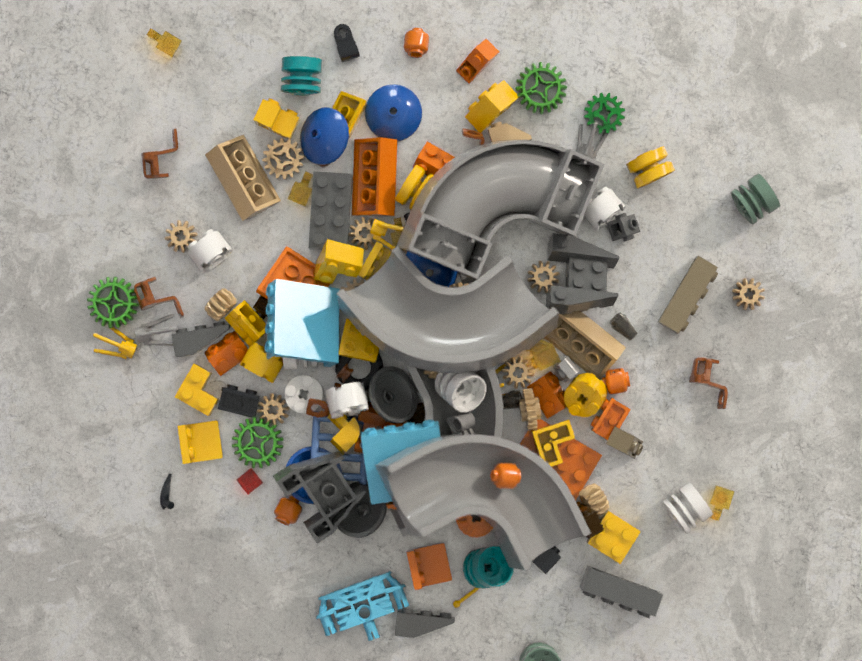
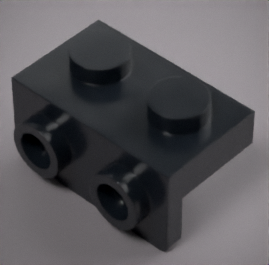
M227 384V388L222 387L218 405L219 410L251 418L256 417L261 397L257 395V391L246 389L245 392L238 391V386Z

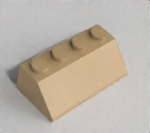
M244 135L218 144L205 154L242 221L256 216L281 201Z
M574 311L566 315L559 314L557 328L544 337L587 373L596 375L599 380L618 360L626 348L581 311Z

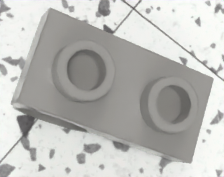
M566 356L553 367L555 370L554 375L564 382L571 380L580 371L569 356Z
M470 411L460 412L446 419L453 435L475 434L472 429L475 425V418Z

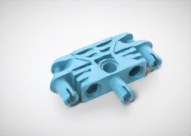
M389 571L325 594L318 598V600H321V605L319 606V614L316 616V619L320 618L325 636L331 634L330 630L332 634L337 632L331 614L334 613L335 618L338 619L337 624L340 625V631L363 623L368 641L374 638L377 639L380 635L373 619L395 612L394 607H392L393 603L390 600V592L393 593L398 610L403 608L401 600L404 607L409 606L403 587H406V585L399 583L390 575L392 572ZM383 579L388 580L391 586L385 587ZM382 593H385V594H386V595L381 596V597H378V598H376V599H373V600L371 599V597H374V596H376V595H379V594H382ZM328 599L331 600L333 606L329 609L326 606ZM368 599L369 604L362 603L356 610L355 603ZM349 605L351 606V608L337 612L338 609L344 608ZM364 607L370 611V615L365 618L359 614V610Z

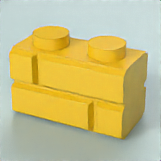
M245 300L224 318L249 347L266 333V323Z

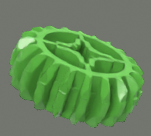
M539 62V68H536V65L533 63L531 64L532 70L525 67L527 74L520 72L519 76L523 80H516V83L521 86L515 87V90L521 91L518 94L519 98H524L520 104L528 103L525 108L526 110L533 106L532 113H536L537 108H540V114L544 113V108L550 113V106L555 110L558 108L555 102L563 103L559 96L566 97V93L561 91L567 89L566 85H561L566 79H559L562 75L561 71L557 74L554 73L557 69L556 66L549 70L550 63L546 64V68H542V62ZM539 73L549 75L554 81H544ZM534 75L535 85L526 90L525 84L527 80ZM538 83L542 84V86L545 85L544 95L543 92L535 90L539 86ZM557 86L555 97L549 101L547 91ZM529 95H538L543 103L531 100Z
M106 277V284L103 280H99L101 287L94 284L93 287L97 291H89V294L94 295L93 299L87 298L88 302H93V305L87 306L88 309H94L90 316L98 315L95 318V322L103 319L101 326H105L108 322L109 328H113L114 322L117 328H120V321L127 325L126 318L131 321L133 320L130 313L137 314V311L133 310V306L139 307V303H134V300H137L136 295L132 296L135 293L134 288L129 290L132 284L128 282L124 286L125 279L122 278L118 283V277H114L113 282H111L110 277ZM112 287L108 297L99 298L105 289ZM118 287L124 290L128 301L119 298ZM113 297H115V300L122 304H115L111 308L112 305L104 301L113 300ZM98 304L107 306L109 318L102 314ZM127 307L121 316L115 318L118 308Z
M253 417V423L246 419L247 426L240 423L239 426L242 430L235 429L234 431L239 434L238 437H232V440H237V444H232V448L238 447L239 449L234 452V455L241 453L242 456L238 460L247 459L244 463L245 466L250 461L252 462V468L256 467V463H259V468H263L264 461L267 466H270L268 459L275 462L277 459L273 455H281L277 448L281 449L284 447L278 444V441H283L284 438H277V435L282 433V431L278 430L275 432L274 429L277 427V424L270 427L271 420L265 424L262 418L257 422V418ZM254 427H263L270 432V434L260 436L255 431ZM249 430L251 441L243 446V436ZM255 437H258V439L267 438L260 443V448H257V446L249 447L255 442ZM273 438V448L267 455L264 447L265 443ZM256 449L262 458H253L246 451Z

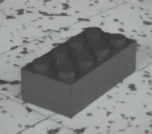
M313 171L308 246L310 250H322L327 239L348 244L352 174Z
M588 565L580 584L584 595L591 598L599 596L603 602L611 605L614 602L619 603L620 608L630 612L632 609H635L639 615L650 618L651 615L656 617L663 594L657 590Z

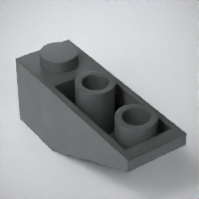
M225 321L213 323L214 327L206 328V325L195 326L193 331H187V328L176 330V334H171L175 357L197 354L231 329L230 325H225Z
M402 608L401 611H397L395 636L415 638L453 624L455 617H451L450 613L441 612L440 616L432 615V611L421 610V613H413V609Z

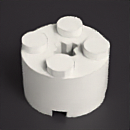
M607 187L602 188L594 200H590L584 215L596 231L599 230V226L604 228L607 225L606 223L613 221L615 216L618 215L616 212L619 209L623 211L626 208L612 189Z
M212 229L206 231L203 234V238L198 242L195 240L187 247L189 249V257L201 273H205L204 269L209 268V270H212L228 258L226 256L228 251L230 254L232 253L231 247L219 231L214 232Z
M300 375L293 378L285 388L286 403L297 413L306 414L310 398L324 399V389L321 383L308 375ZM302 389L304 391H309V394L307 395V400L305 398H300L299 396L302 394ZM318 404L311 406L313 411L320 407Z
M361 382L343 384L337 390L333 387L325 391L332 419L343 417V414L346 413L349 416L360 414V411L368 410L366 393Z

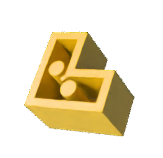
M505 80L499 84L495 82L478 97L480 100L478 103L475 101L468 107L469 113L465 118L478 132L482 133L503 112L510 108L519 98L518 94Z
M271 98L268 101L263 99L253 119L256 125L286 139H292L300 122V118L297 117L298 113L287 109V111L282 110L279 102Z
M327 239L316 260L314 280L333 284L338 273L357 278L363 266L364 249Z
M193 364L175 398L210 416L219 401L217 397L203 390L212 373L197 364Z
M570 420L531 431L539 457L550 466L563 463L557 444L575 439Z

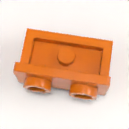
M427 141L419 153L413 168L418 165L425 169V175H434L455 157Z
M233 331L226 334L218 343L209 346L204 354L217 373L222 376L242 361L248 348L237 332Z
M551 371L527 386V389L532 388L534 397L539 398L540 409L547 419L566 408L564 402L565 391L559 384L558 378Z
M612 397L609 400L605 399L600 408L603 410L599 417L596 415L590 424L593 427L591 431L606 440L609 439L614 427L620 429L631 410Z

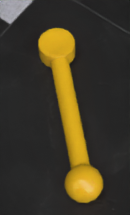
M474 588L460 600H455L453 606L455 608L460 607L463 601L480 588Z

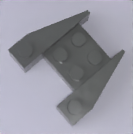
M553 233L548 243V261L566 263V287L551 285L546 295V307L549 309L554 307L559 314L566 315L574 311L581 310L582 312L590 308L613 306L619 293L607 292V268L614 269L619 256L574 236Z
M339 451L288 465L273 475L286 497L304 487L319 510L318 513L303 522L317 544L335 532L340 522L348 516L349 511L366 493L361 484L352 490L336 466V464L344 460Z

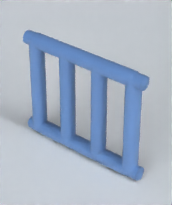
M313 416L311 459L330 454L328 452H319V441H330L336 435L320 433V422H331L327 416L322 418ZM346 416L348 422L354 417L358 424L362 425L363 429L364 422L359 421L357 416ZM342 454L344 457L342 461L360 462V474L341 473L345 480L360 481V484H367L364 454Z

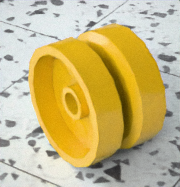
M664 146L647 151L626 164L629 172L632 174L639 171L643 172L633 180L637 189L675 171L670 161L662 164L658 163L668 156Z
M416 165L400 188L395 201L405 205L413 197L409 205L411 210L420 192L433 177V174H429L421 182L425 175V169Z

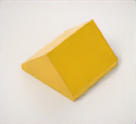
M340 91L332 108L339 111L345 117L350 138L365 110L367 101Z

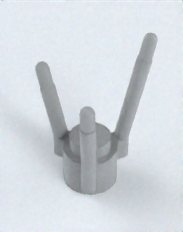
M594 122L588 142L582 146L583 125L580 124L576 152L596 159L597 152L608 134L604 132L594 149L591 144L598 124Z
M174 314L147 324H141V327L135 329L137 342L144 343V345L173 346V342L150 339H153L155 334L176 331L175 327L152 330L149 327L173 318Z

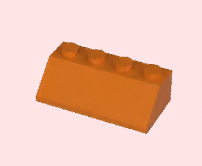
M383 137L354 139L353 216H395L397 139Z

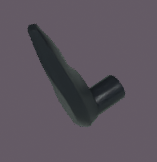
M170 473L160 493V504L163 510L165 508H174V503L169 501L172 477Z

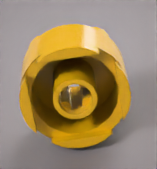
M255 342L253 345H250L240 363L245 369L267 379L271 383H274L284 365L283 357L273 356L267 359L265 347Z
M582 373L576 376L564 393V402L569 413L579 417H590L596 414L607 397L606 385L592 373Z

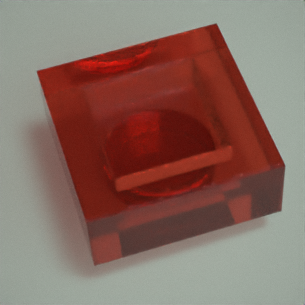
M252 468L237 479V482L248 495L264 483Z

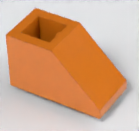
M485 39L472 50L456 71L470 84L500 51Z

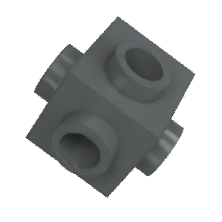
M626 213L615 216L616 220L606 223L612 241L623 239L625 242L634 239V234L641 232L635 214L627 216Z

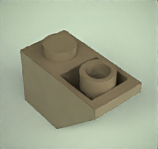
M614 427L606 443L634 459L636 455H640L643 449L642 440L617 427Z

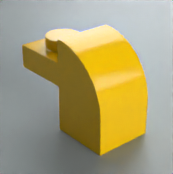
M329 414L327 418L340 430L330 442L344 455L359 437V424L354 417L348 422L345 414H343V417L332 419Z

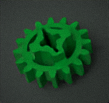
M600 93L599 98L595 95L592 97L593 102L587 101V104L590 106L584 108V111L588 112V114L584 115V119H589L586 124L587 126L591 124L593 126L594 120H599L602 123V126L597 124L599 134L603 130H605L606 134H609L610 129L615 132L617 130L616 125L621 127L622 123L619 120L625 119V116L621 115V113L625 112V108H620L623 102L617 103V96L612 99L610 98V93L606 97L603 96V93ZM599 102L598 110L592 112L593 106ZM607 102L613 104L614 108H611L609 105H607ZM602 108L605 109V112H609L606 120L603 115H600ZM617 115L615 122L610 125V118Z

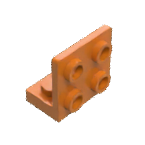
M444 543L407 551L415 590L452 580Z

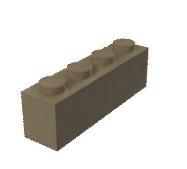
M696 256L659 318L658 323L676 334L680 331L684 332L689 324L687 321L690 314L693 316L699 307L696 305L700 298L703 299L709 290L706 288L709 282L713 283L716 279L718 267L702 257Z

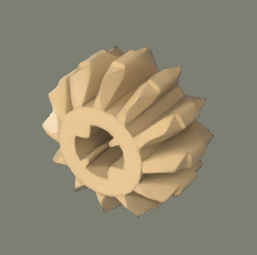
M362 217V224L356 219L354 222L357 227L350 225V229L355 232H350L348 235L349 237L356 236L351 240L352 244L359 241L357 247L360 248L362 243H364V249L367 250V243L370 242L372 247L375 245L372 241L374 235L370 233L367 235V238H363L359 233L363 232L364 228H366L367 232L370 231L373 219L370 218L368 223H365V217Z
M177 220V227L171 223L170 226L173 230L166 229V232L171 234V236H166L165 240H172L168 243V247L174 246L175 252L181 247V252L185 253V246L188 247L190 242L195 241L192 237L198 236L197 232L191 233L195 228L193 225L187 228L189 225L188 221H185L182 226L181 221ZM183 231V235H185L186 238L184 240L181 239V241H179L177 234H181V232Z
M539 261V268L535 264L532 265L535 272L528 271V274L533 275V277L528 278L527 281L535 282L531 285L532 289L536 285L539 286L537 289L538 293L541 292L542 287H544V292L548 293L547 286L551 287L553 285L551 282L559 283V280L553 277L560 275V273L552 272L556 268L555 265L550 269L548 268L550 265L549 261L546 262L545 267H543L542 261ZM546 272V276H549V278L541 282L538 274Z
M744 278L742 279L743 285L740 282L736 283L739 289H733L732 292L738 293V296H734L732 299L740 300L736 304L737 307L744 303L743 310H747L748 304L751 310L755 309L754 304L758 307L761 306L758 299L764 300L765 297L759 295V293L764 292L765 289L758 290V287L761 285L760 282L753 285L754 278H751L748 284L747 279ZM747 289H749V292L752 291L753 295L750 296V300L748 299V297L744 296V293L747 292Z
M223 288L214 294L204 310L212 319L219 321L231 311L237 299L230 291Z
M521 356L518 358V363L512 357L513 365L507 361L505 362L509 369L503 368L502 372H508V375L502 378L503 380L510 378L507 382L508 386L514 381L515 389L518 387V382H520L522 388H525L523 381L531 383L527 376L533 377L534 373H528V370L534 367L533 365L526 367L529 363L528 359L522 364ZM515 367L523 370L520 378L513 375Z
M273 393L270 394L271 401H269L267 396H264L263 399L266 404L263 402L258 403V405L264 407L257 410V413L264 412L260 419L267 417L265 424L271 419L273 425L277 424L276 419L283 424L284 420L281 416L288 418L289 415L283 412L284 410H290V407H283L286 404V400L280 403L282 395H278L275 400ZM271 405L278 406L279 410H276L278 411L276 415L269 413Z
M589 484L579 492L582 504L597 511L599 516L609 509L607 496L597 484Z

